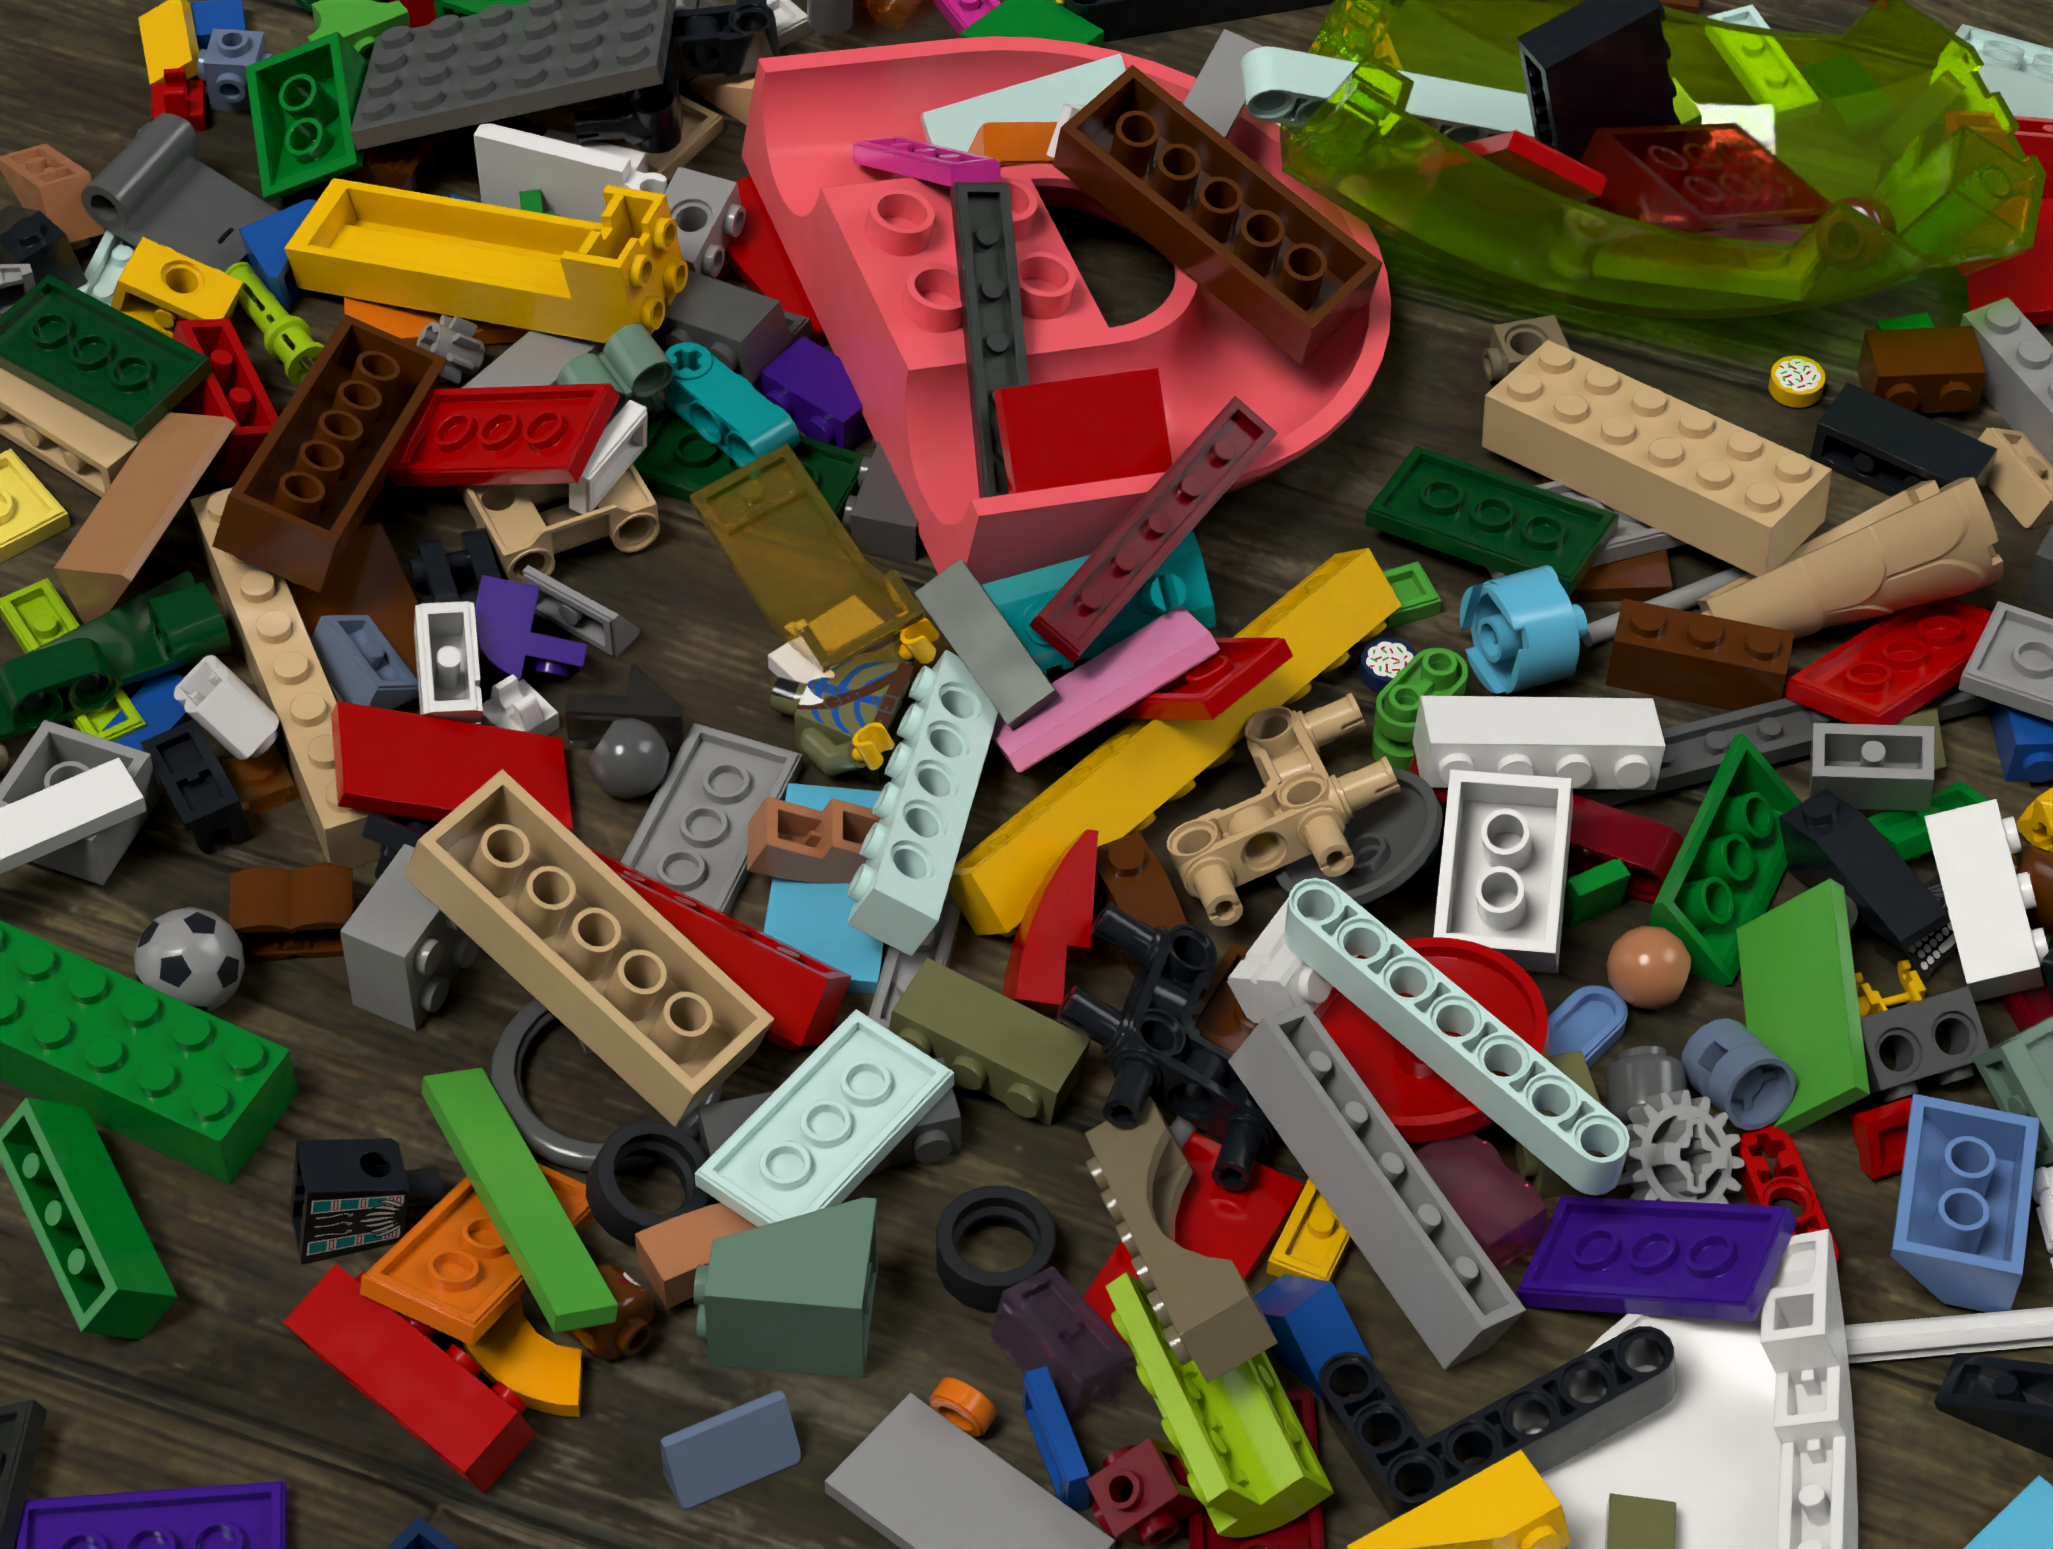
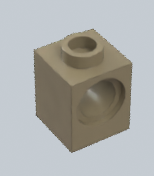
M1555 315L1492 325L1490 347L1483 351V367L1489 381L1495 380L1497 385L1547 340L1570 350Z

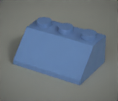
M1913 1094L1890 1256L1944 1304L1987 1313L2010 1311L2023 1275L2040 1118Z

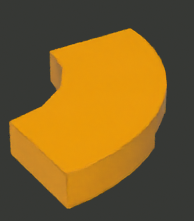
M521 1297L473 1346L462 1342L467 1355L482 1368L481 1372L494 1384L500 1381L526 1403L529 1409L557 1416L580 1417L583 1372L582 1349L556 1345L536 1333L524 1316Z

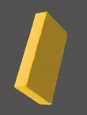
M167 0L138 17L151 87L153 83H165L164 69L185 68L188 80L198 74L199 48L191 5L187 0Z

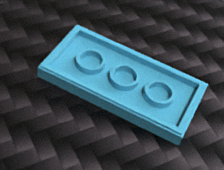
M788 783L785 801L823 811L829 801L834 798L873 809L881 791ZM772 877L763 933L851 975L852 977L846 992L875 995L882 972L886 943L847 924L854 899L847 896L850 884H817Z

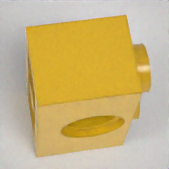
M142 237L117 280L111 307L173 338L177 321L229 318L231 321L243 281L227 275L219 269L212 268L178 253L170 247Z

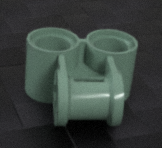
M635 323L616 331L606 342L603 355L600 357L590 353L580 355L568 362L557 377V385L611 383L620 398L606 424L608 425L629 400L647 407L648 413L653 411L659 414L665 410L657 393L664 389L672 380L675 368L643 325Z

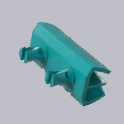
M1193 530L1077 660L1083 658L1087 661L1091 660L1176 607H1184L1206 629L1216 627L1214 602L1201 551ZM1091 555L982 585L1045 675H1047L1048 668L1058 666L1060 669L1065 670L1074 667V664L1033 630L1029 624Z

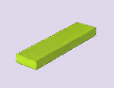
M48 578L0 598V617L25 654L80 626ZM122 688L118 689L114 699L106 706L68 719L75 730L112 742L146 727V723ZM122 710L128 720L103 730Z

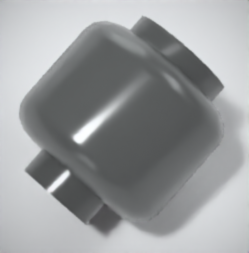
M1639 1046L1626 1049L1618 1054V1061L1614 1062L1605 1072L1608 1110L1624 1125L1633 1124L1627 1111L1631 1107L1645 1104L1646 1097L1663 1092L1671 1093L1687 1090L1683 1064L1676 1058L1668 1056L1667 1050L1663 1047Z

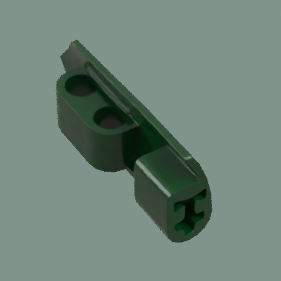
M184 571L25 655L6 662L0 667V742L37 730L44 720L58 723L95 711L113 700L120 688L199 663L204 657L209 655L217 657L231 651V641L226 623L203 582L195 584L192 574L189 571Z

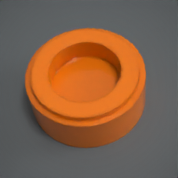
M943 1378L929 1398L931 1408L971 1437L983 1436L997 1416L996 1408L988 1398L974 1387L958 1379Z

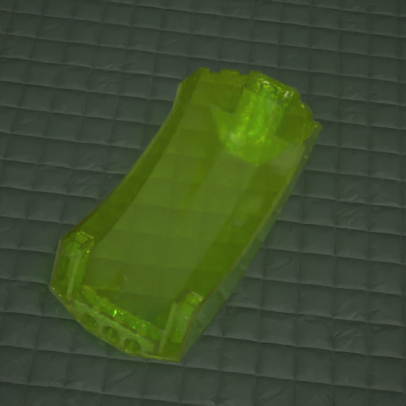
M1334 0L1308 53L1358 62L1359 64L1302 127L1281 124L1279 129L1283 172L1372 227L1419 253L1478 279L1533 297L1591 310L1643 317L1718 319L1765 316L1903 292L1969 275L2024 254L2033 247L2046 172L2037 156L2026 157L2015 138L2014 133L2020 129V126L2000 91L1990 94L1978 73V70L1984 63L1975 47L1904 0H1877L1843 34L1789 32L1734 24L1662 5L1666 15V20L1662 22L1663 36L1671 51V59L1667 61L1669 75L1671 78H1676L1702 113V125L1678 136L1680 149L1687 161V170L1683 171L1686 194L1674 201L1673 214L1807 230L1794 243L1739 240L1675 230L1607 212L1559 195L1508 172L1454 142L1405 111L1414 81L1397 70L1527 94L1517 37L1585 0ZM1863 195L1879 199L1890 208L1896 220L1897 236L1840 199ZM1838 201L1828 212H1826L1821 217V215L1824 213V211L1827 209L1829 205Z

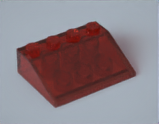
M1736 122L1596 129L1580 163L1604 174L1605 178H1607L1601 196L1585 200V204L1592 211L1607 217L1613 216L1697 232L1817 224L1821 215L1832 204Z

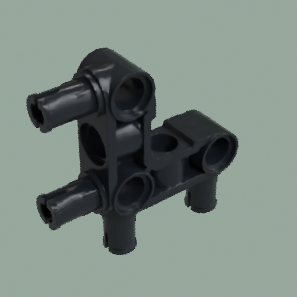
M736 0L734 5L674 11L663 84L625 92V100H622L621 105L574 110L578 144L625 138L626 143L631 142V145H637L639 149L650 154H661L674 149L681 141L683 128V111L679 92L681 81H686L690 76L725 73L727 76L756 73L758 58L780 56L776 17L773 10L767 6V1Z
M1109 901L1098 914L1089 936L1101 940L1135 961L1134 966L1138 970L1123 1009L1120 1011L1083 991L1080 986L1074 985L1071 992L1063 1000L1055 1019L1060 1023L1063 1022L1088 1036L1089 1039L1102 1045V1052L1105 1053L1110 1070L1115 1077L1103 1108V1116L1110 1124L1122 1129H1130L1136 1126L1137 1122L1141 1119L1148 1097L1151 1096L1157 1104L1223 1141L1212 1170V1179L1224 1189L1230 1191L1242 1190L1251 1179L1258 1154L1271 1146L1276 1129L1228 1061L1233 1055L1201 1037L1200 1030L1195 1028L1196 1023L1191 1018L1197 1002L1209 989L1213 978L1214 965L1217 959L1215 944L1200 928L1187 924H1180L1173 928L1167 925H1157L1154 928L1124 912Z

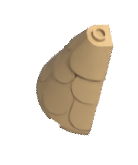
M1974 477L1960 478L1940 489L1935 480H1928L1899 492L1803 543L1777 568L1758 577L1748 572L1698 599L1697 602L1702 610L1701 614L1795 632L1793 639L1814 634L1824 628L1892 615L1898 610L1963 595L1973 590L1990 586L2002 579L2004 565L2002 558L1999 554H1996L1992 544L1999 540L1990 513Z

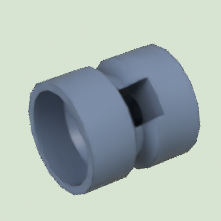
M1726 1018L1709 1022L1700 1027L1690 1037L1682 1052L1681 1063L1685 1069L1686 1081L1702 1096L1710 1098V1102L1720 1113L1726 1112L1729 1116L1728 1120L1738 1128L1755 1130L1775 1122L1787 1110L1794 1097L1796 1081L1793 1070L1738 1021Z

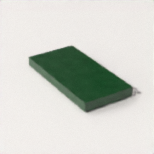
M50 274L46 275L0 317V368L136 441H139L213 372L209 357Z
M664 401L665 410L656 414L647 429V447L633 462L649 491L823 545L828 544L843 518L848 497L850 495L855 496L859 490V470L863 457L867 455L799 435V445L757 474L750 475L744 472L731 457L715 444L706 441L687 421L671 411Z
M1415 446L1366 509L1365 525L1506 575L1545 565L1551 566L1557 574L1559 583L1570 597L1606 547V544L1618 530L1619 515Z

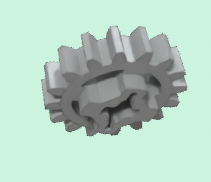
M1689 1090L1671 1093L1663 1092L1646 1097L1645 1104L1631 1107L1627 1111L1633 1124L1625 1125L1630 1137L1625 1159L1626 1172L1621 1174L1617 1185L1631 1184L1634 1193L1630 1199L1728 1204L1724 1195L1739 1192L1741 1189V1185L1731 1177V1172L1733 1169L1744 1167V1160L1731 1154L1730 1147L1736 1145L1740 1141L1739 1134L1726 1135L1722 1128L1729 1117L1727 1113L1721 1112L1710 1115V1098L1703 1096L1691 1099Z

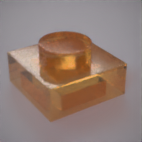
M272 744L266 752L257 758L250 756L247 759L239 760L233 757L219 762L240 799L245 817L297 800L295 785L275 744Z

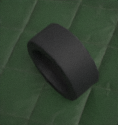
M643 1120L624 1125L607 1138L587 1173L586 1199L593 1218L610 1236L629 1246L636 1247L635 1233L673 1217L706 1207L711 1196L695 1184V1172L708 1160L705 1151L690 1134L669 1123ZM638 1155L652 1157L667 1165L679 1178L685 1196L681 1206L674 1212L657 1214L646 1212L631 1204L619 1191L614 1178V1171L618 1163L625 1157Z
M982 1186L962 1193L945 1208L936 1228V1271L945 1290L960 1303L983 1312H1008L1029 1305L1046 1291L1055 1273L1056 1225L1047 1207L1030 1193L1010 1186ZM985 1226H1007L1021 1231L1033 1242L1034 1254L1032 1258L1018 1268L1006 1272H987L969 1265L962 1259L958 1253V1244L963 1237L973 1230Z

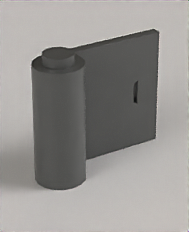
M162 113L156 116L84 188L81 194L83 206L90 217L133 246L137 247L142 237H145L223 272L231 265L244 262L248 258L239 229L279 212L278 209L196 159L198 139L194 128L186 119L169 113ZM227 235H229L221 244H219Z

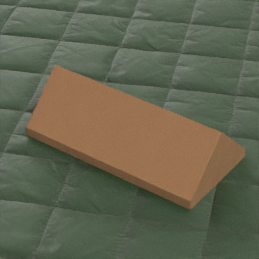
M169 412L144 435L54 567L84 624L112 609L237 423L228 417Z

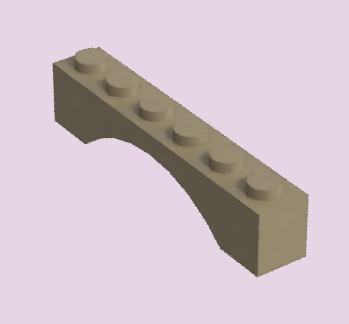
M1151 1096L1148 1097L1140 1121L1133 1128L1122 1129L1105 1121L1086 1132L1085 1135L1095 1156L1085 1162L1102 1191L1100 1195L1117 1224L1115 1228L1133 1258L1131 1263L1149 1293L1147 1298L1164 1326L1163 1333L1181 1365L1183 1366L1193 1360L1206 1382L1209 1383L1277 1344L1278 1342L1258 1302L1232 1260L1206 1257L1184 1249L1175 1243V1219L1182 1194L1193 1171L1176 1137Z

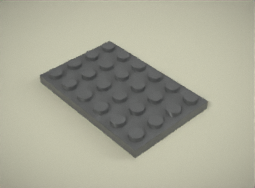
M530 0L528 3L510 7L506 4H494L484 8L479 14L461 18L457 15H445L435 19L429 25L411 29L404 25L392 27L376 37L350 129L356 150L663 84L676 0Z

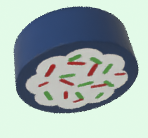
M1381 638L1372 641L1362 652L1360 677L1367 687L1380 693L1417 653L1412 646L1399 639Z

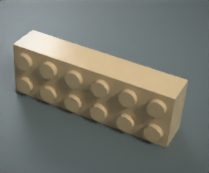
M1547 340L1485 395L1482 447L1547 478L1558 481L1583 495L1653 528L1655 527L1757 577L1777 568L1825 521L1832 473L1831 468L1552 341Z
M503 769L423 835L416 843L404 877L673 1126L676 1127L756 1052L771 1026L774 1018Z

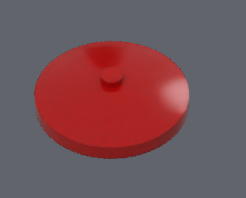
M1423 937L1403 940L1546 1059L1548 1058L1550 1032L1545 1002L1534 980L1520 965L1501 952L1471 941L1445 937ZM1358 955L1357 958L1366 959L1367 957ZM1332 987L1328 998L1314 1012L1406 1142H1428L1454 1138L1471 1133L1494 1122L1335 987ZM1398 993V995H1400V996H1402V997H1407V998H1412V997H1414V996L1411 995V994ZM1443 1032L1448 1036L1461 1037L1460 1034L1455 1032ZM1490 1071L1497 1076H1510L1505 1072Z

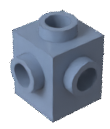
M213 28L207 49H201L198 56V77L200 80L206 81L211 110L251 112L245 66L274 56L272 53H267L264 32Z

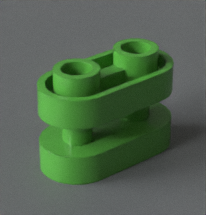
M1445 648L1425 649L1416 654L1379 693L1376 700L1375 725L1371 742V753L1376 762L1386 756L1393 769L1407 770L1415 753L1412 739L1420 696H1463L1465 693L1468 667L1460 655Z

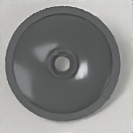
M1392 768L1401 792L1388 795L1370 803L1364 808L1352 812L1354 818L1349 819V823L1345 824L1346 828L1343 835L1354 856L1352 868L1341 876L1328 877L1321 871L1314 855L1310 854L1273 871L1283 891L1289 896L1290 891L1299 882L1305 879L1319 878L1335 884L1360 906L1377 901L1400 888L1427 861L1441 832L1442 809L1430 785L1414 773Z

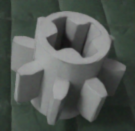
M442 315L439 323L430 322L421 331L416 345L447 359L440 382L445 384L451 382L458 385L460 384L461 376L470 378L479 370L483 362L485 347L480 339L473 337L477 329L476 324L457 316L451 318Z

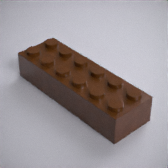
M1131 65L1060 128L1053 162L1055 168L1300 365L1371 300L1382 266L1380 260L1134 65Z
M345 314L228 494L212 546L235 556L239 560L252 563L284 577L294 584L302 585L320 593L388 480L390 468L430 390L438 388L447 359Z

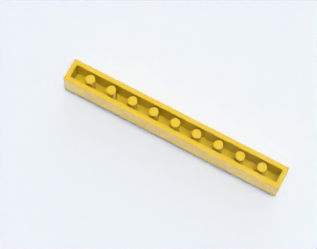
M1364 548L1334 554L1233 637L1285 638L1293 657L1214 720L1132 719L956 862L948 891L976 936L1002 934L1003 937H1011L1015 935L1031 899L1050 868L1070 843L1086 829L1098 831L1097 847L1122 838L1125 835L1142 831L1155 821L1156 815L1154 811L1162 804L1175 801L1189 793L1196 786L1193 779L1203 770L1215 768L1234 755L1235 750L1232 746L1243 737H1246L1244 728L1247 721L1254 714L1269 707L1288 705L1301 699L1312 689L1309 683L1320 673H1327L1338 668L1349 659L1350 655L1347 651L1357 642L1367 641L1381 633L1387 627L1385 619L1402 605L1370 549Z

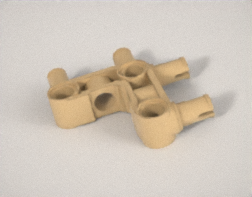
M1352 693L1346 694V697L1303 714L1302 710L1296 712L1282 706L1269 707L1254 714L1247 721L1244 730L1248 749L1265 788L1261 790L1260 794L1225 810L1216 809L1195 820L1185 822L1169 835L1167 849L1185 890L1191 897L1200 899L1212 924L1223 927L1238 921L1242 916L1243 907L1235 891L1236 887L1310 854L1314 855L1321 871L1328 877H1337L1348 872L1354 865V856L1343 833L1346 828L1345 824L1349 823V819L1354 818L1352 812L1364 808L1370 803L1388 795L1401 792L1396 776L1386 756L1357 771H1352L1336 778L1335 774L1328 775L1318 755L1320 753L1319 747L1359 728L1367 727Z

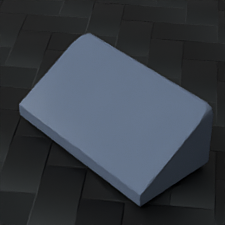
M369 615L321 616L310 640L324 674L345 702L391 710L419 696L418 680Z
M782 1390L767 1394L665 1436L660 1440L663 1474L679 1506L683 1510H689L797 1465L801 1461L800 1446L787 1399Z

